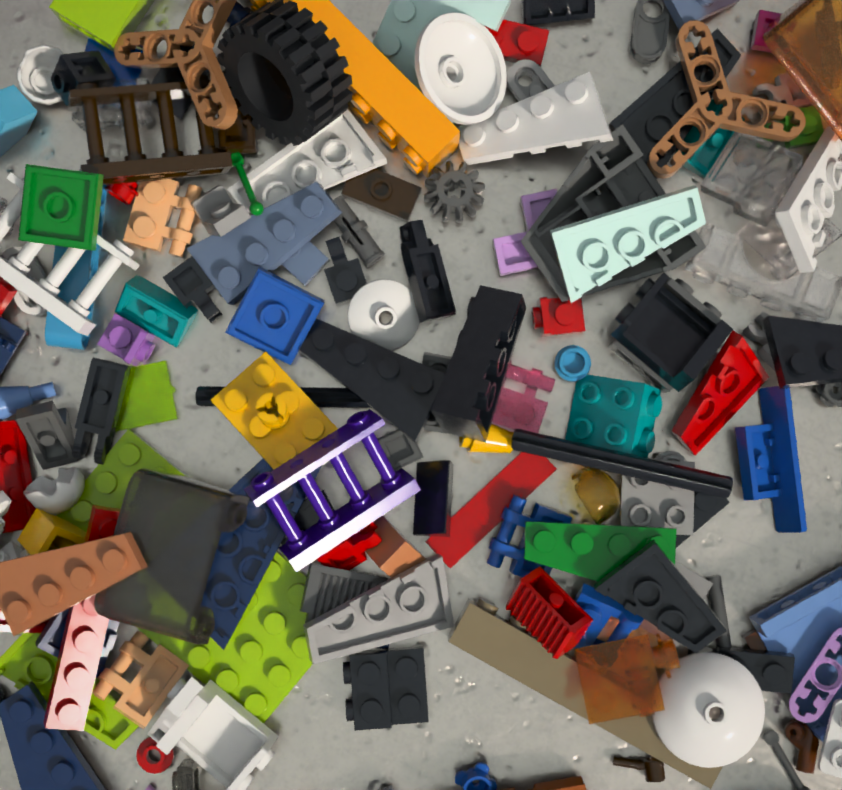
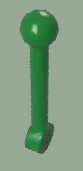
M239 152L232 153V167L236 168L250 201L249 211L251 214L258 216L263 213L264 208L262 203L257 201L243 168L244 158Z

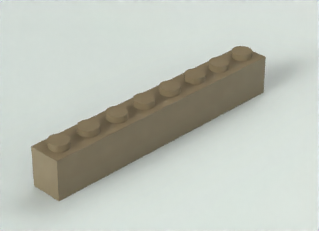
M479 598L477 603L468 599L448 635L449 643L710 789L712 788L723 766L712 768L695 766L681 760L667 749L659 738L653 724L651 712L652 693L643 688H640L638 693L625 686L627 680L611 670H608L604 675L593 668L595 664L593 660L579 652H575L573 657L565 653L558 659L552 658V653H547V650L542 647L541 642H537V638L531 636V633L526 631V626H521L516 617L511 616L508 621L496 614L499 608L482 598Z

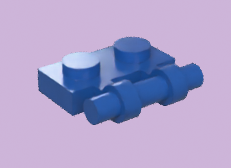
M513 494L509 507H504L501 514L503 522L497 537H492L488 548L491 549L486 563L500 568L504 557L507 556L513 558L509 570L514 575L524 577L538 567H542L550 575L551 567L523 558L524 533L519 546L511 544V539L517 525L525 528V521L571 523L573 517L539 503H535L531 516L522 513L527 499Z

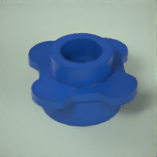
M484 762L476 763L473 768L467 771L460 770L455 775V783L460 785L463 790L497 789L496 780L490 777L488 773L489 766Z

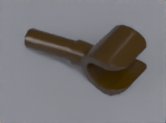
M618 756L613 758V765L644 770L647 782H662L665 780L664 764L654 757H647L643 760Z

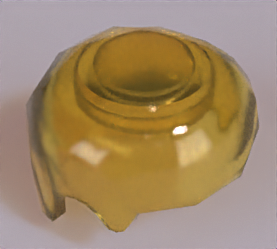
M583 467L572 476V480L576 478L579 480L575 485V491L594 522L602 524L611 518L620 506L619 488L613 478L604 471Z

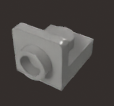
M221 185L214 187L191 203L208 234L222 237L251 218L245 206L233 203Z

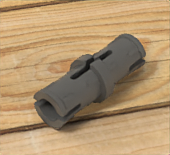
M342 195L335 198L334 202L343 212L333 220L343 233L341 238L345 243L349 242L366 267L373 265L385 253L366 230L368 228L366 222L358 219L346 203L345 198Z

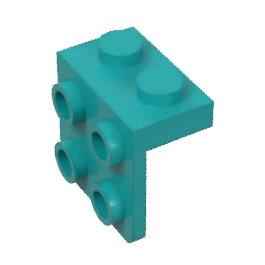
M586 375L583 379L576 382L565 439L648 458V454L652 452L655 444V434L653 432L655 419L659 416L662 409L661 390L645 383Z

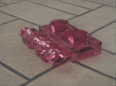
M511 360L505 381L506 378L526 384V387L522 394L504 388L503 384L492 423L512 430L522 429L538 433L548 402L535 398L538 388L551 393L555 379L542 375V370L532 367L530 371L513 365Z

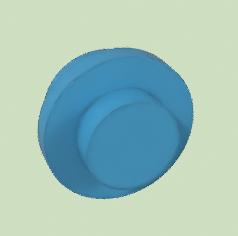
M569 345L557 353L554 367L562 379L575 382L583 379L588 374L591 367V359L587 351L582 347Z

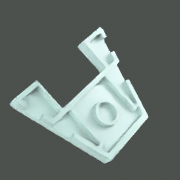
M391 0L372 44L422 92L415 71L414 57L416 43L424 27L430 21L443 14L462 13L476 19V22L498 32L511 0Z

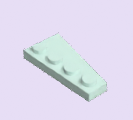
M694 185L550 230L569 301L571 303L582 297L583 293L597 285L605 284L612 279V276L622 270L644 261V257L661 247L663 249L705 225L706 220L698 187Z

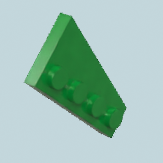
M525 521L523 558L599 581L653 539L675 565L677 529Z

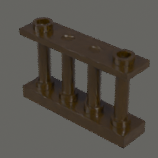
M201 75L199 84L204 89L208 86L210 80L208 76ZM185 82L98 88L96 83H83L76 85L75 89L69 90V107L82 106L90 159L86 160L87 164L81 165L79 171L104 175L103 185L227 174L233 165L231 152H220L219 148L215 147L213 127H209L202 122L196 107L195 113L201 149L198 150L197 155L184 156L183 151H179L172 99L192 98ZM157 100L164 153L161 154L162 158L147 159V155L142 154L135 102ZM120 103L128 156L124 157V161L110 162L109 158L105 157L97 105Z

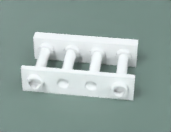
M11 172L7 179L18 186L20 190L0 216V242L21 215L24 178L20 179ZM97 234V244L110 254L76 300L71 299L69 303H66L57 295L61 290L58 287L85 252L84 249L68 247L46 279L41 278L37 282L28 275V272L31 270L28 266L44 244L27 241L16 257L11 256L7 260L0 255V277L77 333L88 336L96 326L93 321L87 318L90 314L88 309L122 262L135 271L140 264L131 259L134 251L119 240L115 239L110 244Z

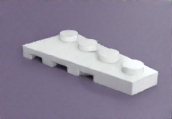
M347 109L341 116L306 142L296 146L290 143L247 174L257 201L262 203L263 208H266L315 182L321 184L324 189H328L385 165L387 160ZM239 180L227 190L238 204L245 206L251 216L253 214L249 211L250 201L241 180Z

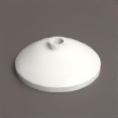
M447 13L430 21L418 37L414 57L417 79L424 96L452 122L471 125L490 118L500 107L507 85L506 65L497 41L484 25L476 22V19L466 14Z
M699 652L680 658L665 670L655 686L651 712L655 730L669 751L689 764L712 768L725 766L737 761L754 746L763 728L765 704L758 682L741 663L722 654ZM718 706L720 716L715 720H711L709 711L711 708Z

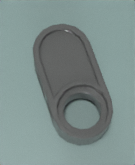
M638 0L635 6L630 52L633 58L640 63L651 64L656 62L667 45L670 13L663 0H653L662 7V14L656 18L647 16L643 11V4L652 0Z

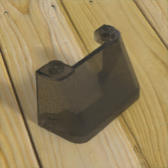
M147 468L136 471L128 483L113 536L131 532L148 567L97 593L94 601L97 614L120 623L193 644H208L215 628V619L212 609L201 605L221 532H233L244 523L250 498L179 474Z

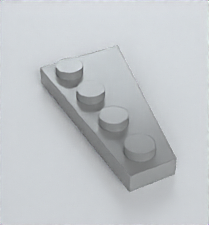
M436 554L303 624L309 658L312 664L454 627L443 556Z

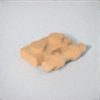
M164 179L140 182L137 190L139 196L135 197L123 241L161 252L164 239L172 241L169 254L183 258L185 247L190 245L193 236L190 230L196 212L191 203L200 197L202 188L189 184L185 197L177 196L180 183L176 180ZM173 208L181 210L176 228L168 227Z
M137 631L130 641H125L119 648L120 654L109 669L104 668L98 676L100 681L92 693L104 701L111 690L117 691L122 696L113 708L144 729L189 665L160 644L150 656L142 650L149 638L142 632ZM134 662L142 668L132 682L129 683L122 678V675L131 663Z

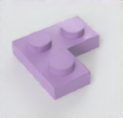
M557 189L520 197L527 232L556 195ZM527 232L493 239L492 242L500 276L538 268L521 243Z

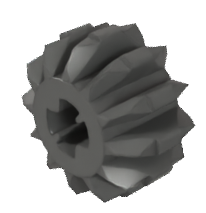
M447 161L446 173L440 168L435 167L433 175L437 180H425V187L432 191L424 194V201L435 202L430 208L432 215L437 214L442 209L444 210L442 215L443 222H448L450 213H455L456 222L462 223V211H465L468 216L474 217L476 210L473 205H483L484 198L477 193L485 190V184L474 182L479 176V172L476 169L469 174H465L466 162H461L457 171L454 170L452 161ZM450 186L454 190L458 187L462 188L461 198L455 195L449 198L448 187Z

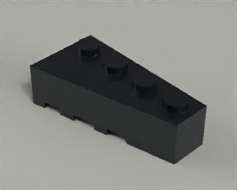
M480 285L476 297H471L467 309V320L460 331L456 348L431 409L444 433L486 443L526 311L523 294Z

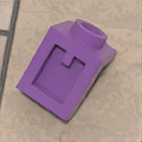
M115 313L97 345L120 357L126 363L138 367L140 362L145 363L151 356L155 348V344L152 343L155 335Z

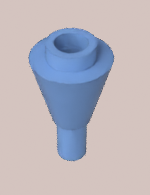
M53 381L30 388L29 386L0 387V422L16 414V409L28 407L34 404V401L56 396Z

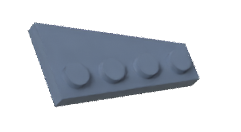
M315 182L264 208L262 214L258 216L251 215L250 219L222 237L211 235L188 247L187 250L227 304L234 305L243 298L258 267L272 273L343 212L323 186Z

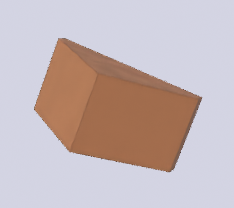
M384 516L374 521L378 526L374 531L382 538V542L365 552L388 576L392 578L426 560Z

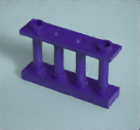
M370 409L353 414L347 420V424L273 471L257 475L251 481V485L243 489L256 507L264 502L267 503L288 538L286 543L280 546L279 549L296 572L421 491L415 478L401 468L394 471L374 434L376 430L386 424L383 418ZM359 441H362L381 476L380 482L368 490H363L342 453ZM329 460L350 496L349 502L336 511H332L311 474L312 471ZM297 481L319 517L318 522L305 531L299 529L279 495V492Z

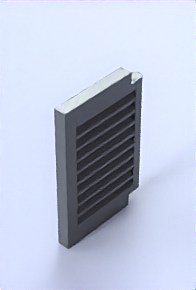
M310 563L300 608L301 612L307 613L305 623L390 578Z

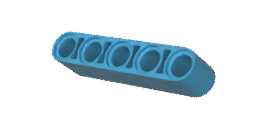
M107 185L102 186L98 235L101 237L107 197L105 187ZM97 243L96 251L85 250L58 287L61 291L57 296L66 303H69L71 299L76 300L97 272L101 247ZM55 245L52 269L68 247ZM94 302L88 309L90 311V314L87 316V318L91 321L93 315ZM47 311L45 325V342L47 346L80 350L87 348L90 334L86 336L77 333Z

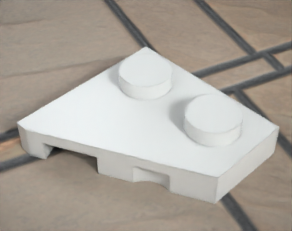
M191 677L188 682L181 678L167 695L171 700L170 704L165 708L147 735L158 743L191 701L203 689L204 685L195 677Z

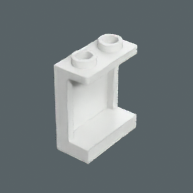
M210 679L157 743L156 747L168 755L176 745L223 784L226 788L225 790H246L254 779L250 775L253 769L257 767L262 771L275 755V752L270 748L279 736Z

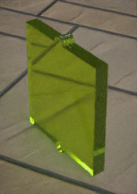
M167 361L131 368L115 432L178 419L173 395L176 392V388L171 384Z

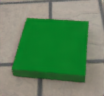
M26 164L18 240L96 251L104 175Z

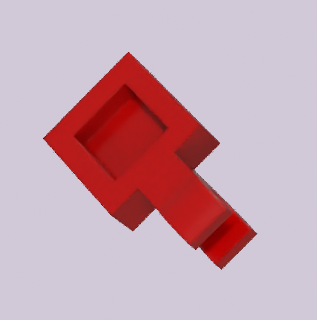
M375 522L370 523L317 558V560L323 566L350 571L367 560L366 550L374 548L382 542V538L374 531L378 528Z

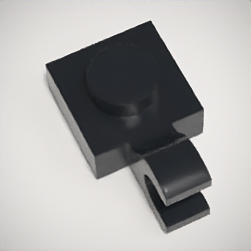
M340 237L326 241L334 266L324 269L336 305L351 300L354 294L363 285L367 284L359 259L347 260Z
M192 256L163 277L186 309L193 303H196L210 323H213L223 315L207 295L215 286Z

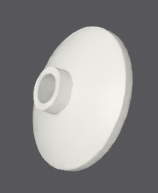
M379 279L363 285L352 297L348 308V323L351 332L391 351L408 343L416 333L419 325L412 292L406 286L394 280ZM381 312H391L392 319L389 323L383 324L379 322Z

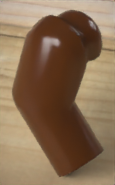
M793 719L785 726L784 734L798 749L795 769L813 774L819 739L806 723Z

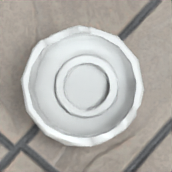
M48 45L30 48L25 52L17 69V80L22 92L35 103L49 106L63 101L54 90L51 82V76L61 54H64L59 48Z
M60 467L58 469L59 476L55 480L47 479L44 476L37 477L27 486L23 494L35 508L49 514L56 515L69 510L78 502L85 487L84 475L76 467H71L67 470Z

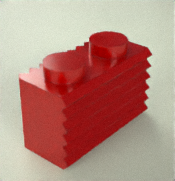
M542 567L536 568L520 579L506 604V610H510L511 615L516 617L521 626H526V631H530L531 636L536 637L537 642H541L542 647L547 650V653H552V658L558 659L575 647L593 621Z

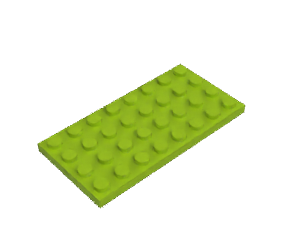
M128 429L108 452L104 464H98L85 480L84 491L78 502L69 510L56 516L69 521L87 532L93 505L130 510L133 513L132 522L153 535L145 558L147 565H149L217 500L132 429ZM279 551L276 552L224 650L146 568L141 570L138 580L134 582L129 596L128 608L125 615H122L154 643L162 645L189 665L187 670L203 684L206 685L211 679L262 723L266 722L312 665L303 626L307 613L300 611L307 575L302 570L296 572Z

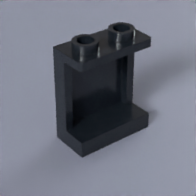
M663 273L655 282L648 278L637 290L635 295L639 300L634 306L628 302L615 317L619 325L610 335L677 392H680L695 380L733 328L723 320L711 327L663 286L669 279V276Z

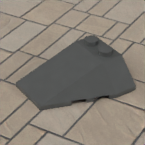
M623 124L611 132L613 141L602 143L598 141L591 146L521 240L522 245L562 302L568 301L569 298L550 230L666 194L641 158L643 153ZM694 230L663 249L661 247L644 257V261L633 267L629 266L612 276L610 281L601 286H595L583 293L582 296L676 269L707 247Z

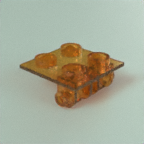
M648 634L574 649L589 724L637 715L648 717L655 715V712L665 710Z

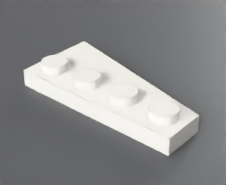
M590 72L502 108L482 122L457 127L460 130L459 147L463 160L467 165L512 158L514 154L528 151L531 154L546 152V148L564 145L567 148L582 146V142L599 140L600 143L613 141L600 97Z
M840 125L826 127L775 211L776 223L784 233L800 273L815 271L817 260L812 256L815 247H822L826 233L821 228L824 219L830 218L833 215L835 208L833 191L841 190L842 128Z

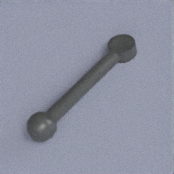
M767 730L763 735V739L768 745L773 747L797 790H810L802 784L778 743L779 735L777 732Z

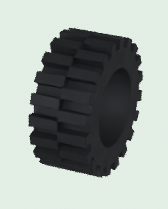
M274 0L225 30L222 34L224 38L219 40L218 48L222 52L217 55L219 64L225 67L222 72L226 81L230 83V90L234 99L237 98L241 104L238 109L243 116L249 114L253 118L251 124L257 130L263 127L265 129V136L271 140L278 137L280 144L288 145L292 142L293 146L306 142L347 110L349 107L347 103L352 99L353 93L347 89L353 84L352 76L344 73L343 69L349 66L346 57L338 56L336 49L340 45L335 37L329 40L325 34L328 28L321 20L315 24L312 21L313 13L306 8L298 12V5L295 2L288 1L284 4L283 0Z

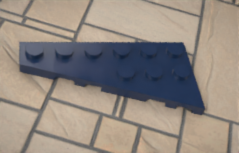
M261 459L146 568L223 650L226 648L285 537L284 531L267 503L264 502L256 507L243 490L251 485V481L257 475L273 471L264 459ZM322 466L311 472L314 480ZM298 481L279 492L293 519L306 497Z
M33 681L0 702V717L21 790H106L67 731L45 728L43 721L48 703Z

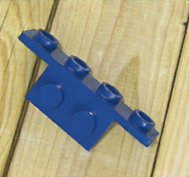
M779 386L761 388L759 395L763 424L735 427L744 500L772 498L775 527L778 533L806 532V513L790 388L780 389Z

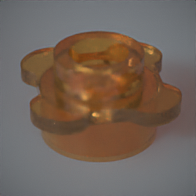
M657 633L658 645L651 647L657 669L665 668L667 678L669 679L672 678L670 670L681 668L674 640L672 638L662 640L660 633Z

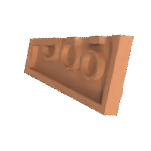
M131 532L0 562V609L13 636H16L147 568L148 565Z

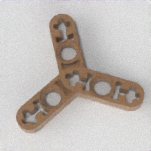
M193 0L179 29L128 32L118 38L114 53L116 60L121 65L134 69L179 67L202 122L209 127L221 130L228 129L235 123L238 113L237 105L213 51V47L237 0ZM212 4L214 9L213 17L208 23H204L202 19L203 11L208 5ZM162 40H165L167 50L165 55L159 59L157 56V46ZM195 44L194 49H190L189 52L180 49V45L186 47ZM136 46L143 48V53L130 52L131 50H134ZM208 69L210 72V82L206 88L202 89L199 84V78ZM217 104L222 105V108L218 109Z
M698 20L688 21L683 24L675 42L694 105L651 150L647 159V166L654 176L663 179L673 176L718 128L779 142H789L799 136L806 125V118L798 107L729 91L708 26ZM689 32H692L695 37L701 36L697 45L700 56L693 60L689 58H693L696 52L692 42H685ZM703 64L708 65L714 72V78L709 82L697 80L694 75L695 67ZM715 86H718L719 89H715L712 94L716 105H723L719 116H716L714 111L706 110L711 102L709 92L707 91ZM745 107L756 108L761 115L760 122L755 125L745 123L741 117L742 109ZM769 111L774 113L771 120L782 121L785 116L791 117L790 123L796 125L788 132L783 130L784 125L782 123L774 121L769 125V128L764 127L769 118ZM685 125L695 126L700 134L699 140L695 143H686L680 137V128ZM675 145L679 150L670 161L672 167L664 165L662 168L657 165L659 157L656 154L659 153L661 156H664Z

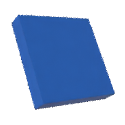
M258 267L225 333L291 365L323 307L324 300Z

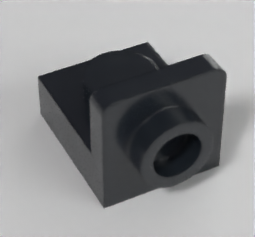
M99 50L61 54L51 76L52 86L66 106H69V90L75 89L76 85L96 83L98 88L112 87L116 80L115 75Z

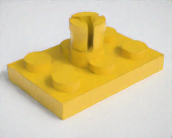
M264 352L211 399L215 407L273 470L338 429L267 352Z

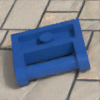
M583 583L574 601L593 621L582 636L583 638L573 648L593 656L600 666L610 668L617 660L618 650L632 630L639 628L644 618L637 614L634 615L623 608V605L609 596L605 597L594 590V587ZM613 616L619 619L620 622L608 640L604 642L597 639L610 617Z

